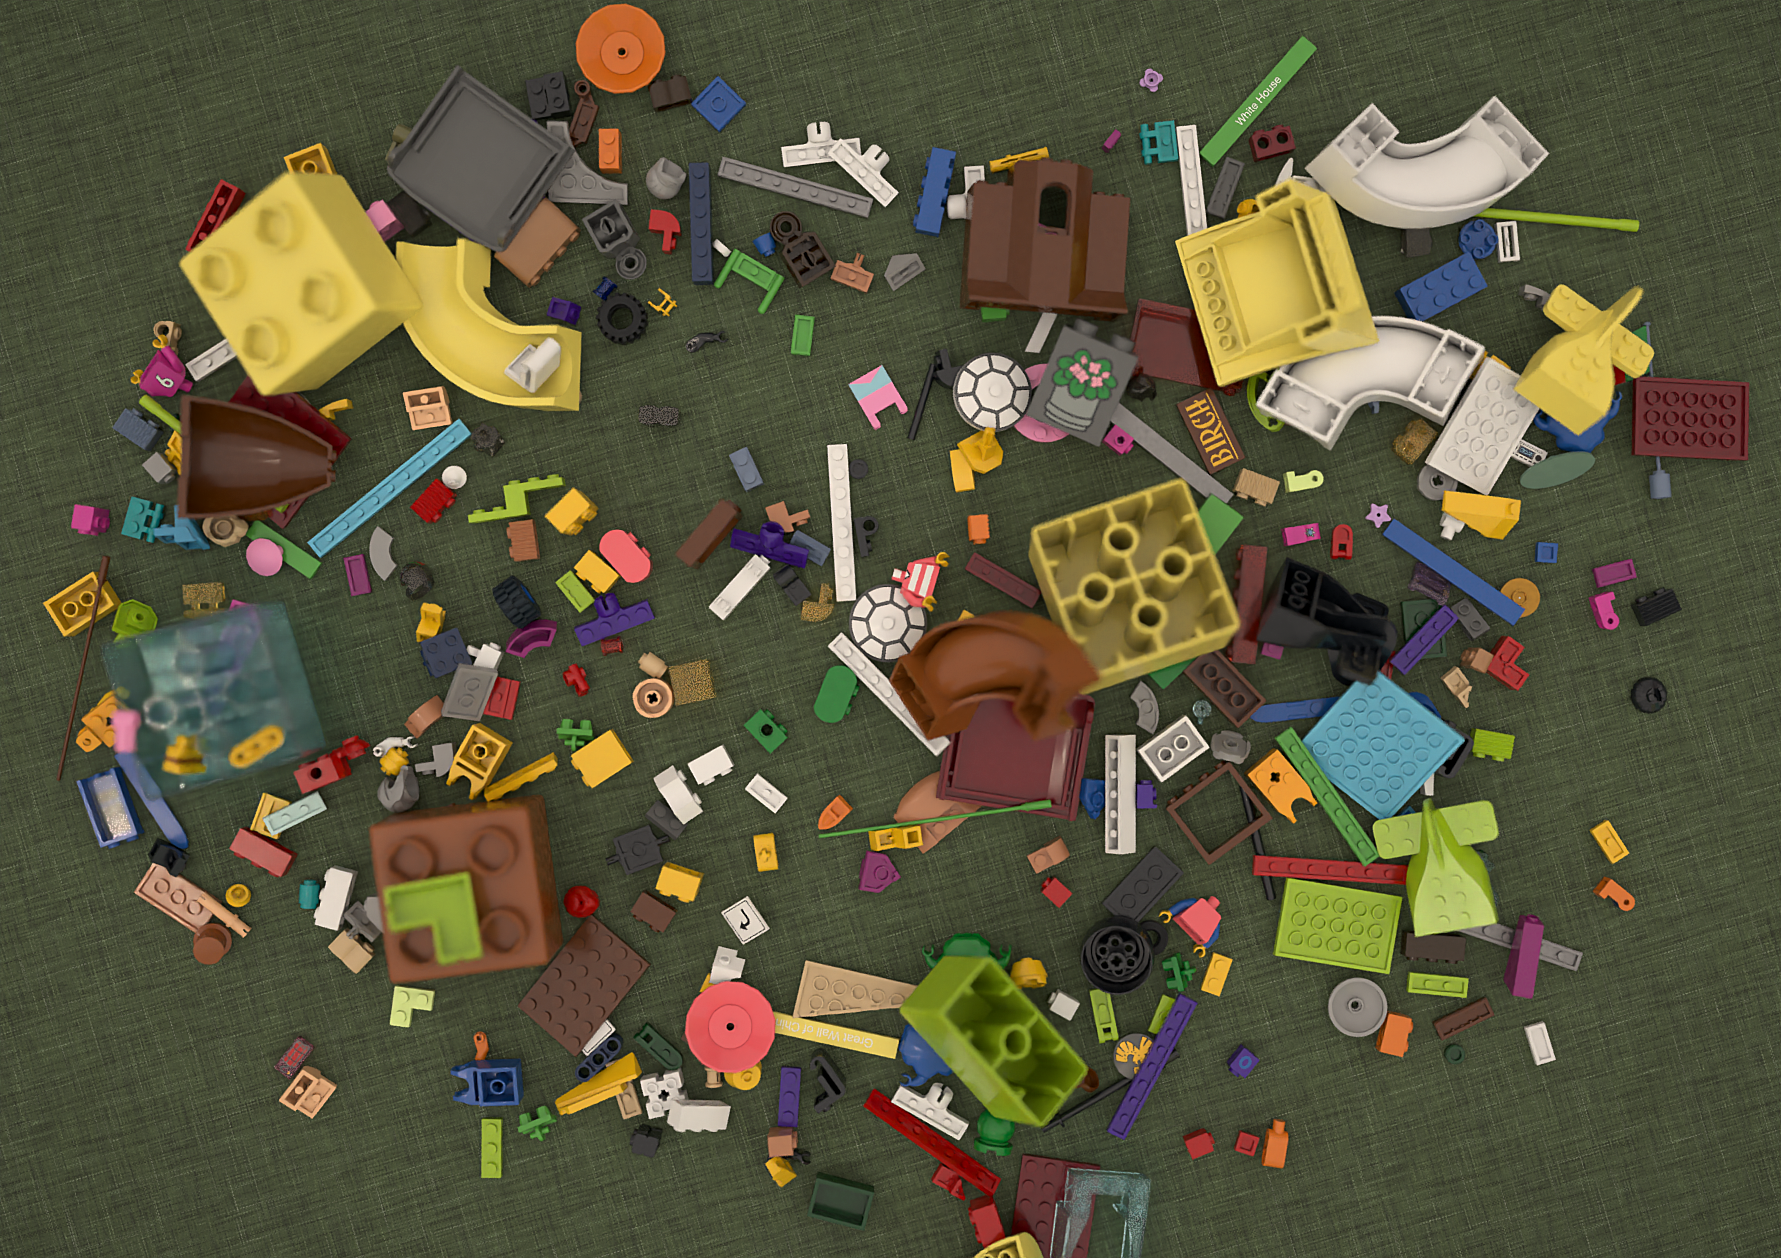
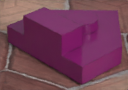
M866 850L865 859H862L859 873L860 883L858 889L879 893L889 884L901 878L886 854Z

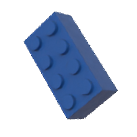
M1467 252L1400 288L1394 294L1408 319L1423 322L1488 286L1470 252Z

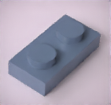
M799 530L795 532L789 543L808 549V559L820 566L823 565L831 550Z

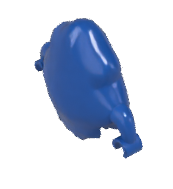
M1616 391L1617 397L1615 400L1611 399L1612 405L1608 408L1606 415L1580 435L1572 432L1549 414L1546 415L1545 419H1542L1540 415L1543 413V410L1540 408L1533 421L1539 429L1548 431L1556 437V445L1559 449L1568 452L1583 451L1591 453L1595 446L1604 440L1603 428L1610 419L1617 415L1622 394Z
M911 1024L905 1025L899 1044V1051L902 1053L903 1061L907 1065L913 1066L917 1076L912 1079L907 1073H902L901 1075L908 1077V1080L905 1083L899 1081L900 1084L905 1087L920 1086L937 1073L944 1076L952 1074L951 1068Z

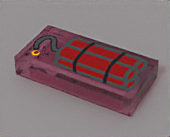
M298 1036L274 1068L288 1079H291L315 1047L302 1036Z

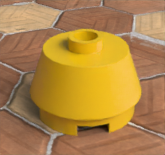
M1022 958L1021 961L1013 963L1009 979L1018 989H1022V987H1032L1033 989L1045 986L1048 975L1040 960Z
M761 1061L754 1067L738 1073L724 1072L725 1080L734 1088L741 1090L752 1089L760 1081L762 1072Z

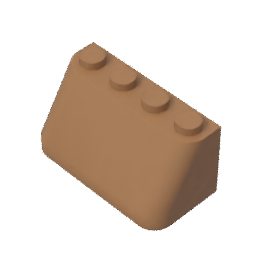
M544 198L532 212L507 250L496 252L494 257L528 288L534 287L541 280L540 276L544 271L548 272L553 267V261L567 251L566 247L568 244L578 239L581 229L548 198Z

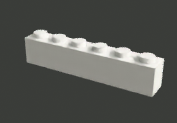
M1105 735V853H1136V735Z

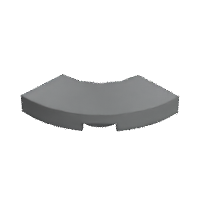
M377 526L370 541V559L377 574L384 581H387L398 567L391 555V545L395 538Z
M1139 681L1130 695V698L1136 703L1138 708L1136 724L1154 734L1159 720L1158 704L1150 688L1142 681Z

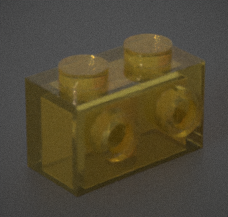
M1421 418L1415 421L1411 420L1405 427L1407 431L1402 436L1398 435L1392 442L1394 446L1390 450L1407 465L1413 464L1439 434Z

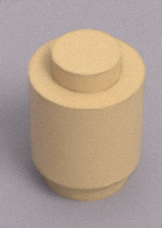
M651 652L648 655L644 653L638 661L641 664L639 668L653 678L660 679L668 668L663 660Z

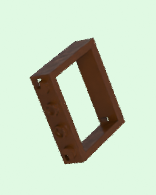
M721 499L675 555L689 567L698 570L743 517L740 514L742 510L731 500L724 501Z
M1222 760L1220 763H1217L1214 766L1215 770L1210 774L1205 772L1198 778V783L1194 786L1192 783L1182 790L1183 794L1179 797L1175 795L1167 801V811L1209 865L1273 819L1230 761L1225 762ZM1229 770L1262 814L1207 853L1175 809Z

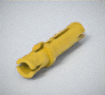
M1047 147L1013 156L1010 154L1006 155L1005 158L989 161V166L993 174L1010 169L1018 160H1041V158H1049Z

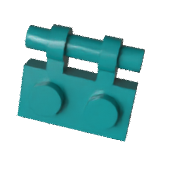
M1174 120L1155 122L1153 131H1149L1148 124L1140 125L1141 133H1139L1143 145L1141 154L1145 165L1152 164V156H1157L1158 163L1178 161ZM1151 138H1155L1156 148H1151Z
M131 496L121 534L143 540L144 533H148L146 541L154 543V528L159 527L160 520L164 517V505L156 503L155 510H151L153 502ZM149 516H152L150 527H147Z

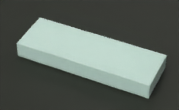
M316 791L263 817V820L273 836L327 808L319 792Z

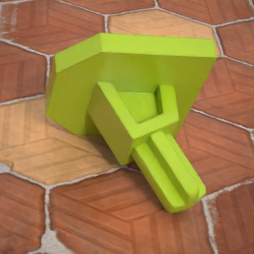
M134 599L121 603L118 606L112 626V631L118 633L113 640V644L117 648L124 647L131 638L149 646L158 621L153 609Z

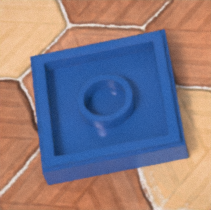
M717 76L691 103V106L720 132L746 106V102Z

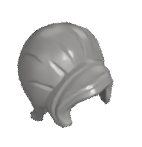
M660 158L647 173V188L650 193L659 199L673 198L681 189L686 173L680 166L667 158Z

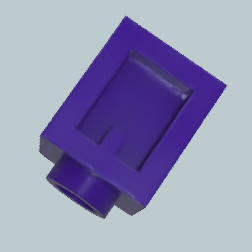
M552 297L547 316L576 325L580 316L581 306L570 301Z

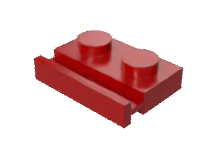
M497 676L483 714L513 720L521 681Z

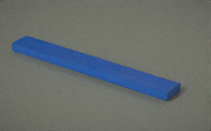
M1393 519L1383 532L1382 536L1510 625L1514 626L1525 611L1517 603L1396 519Z

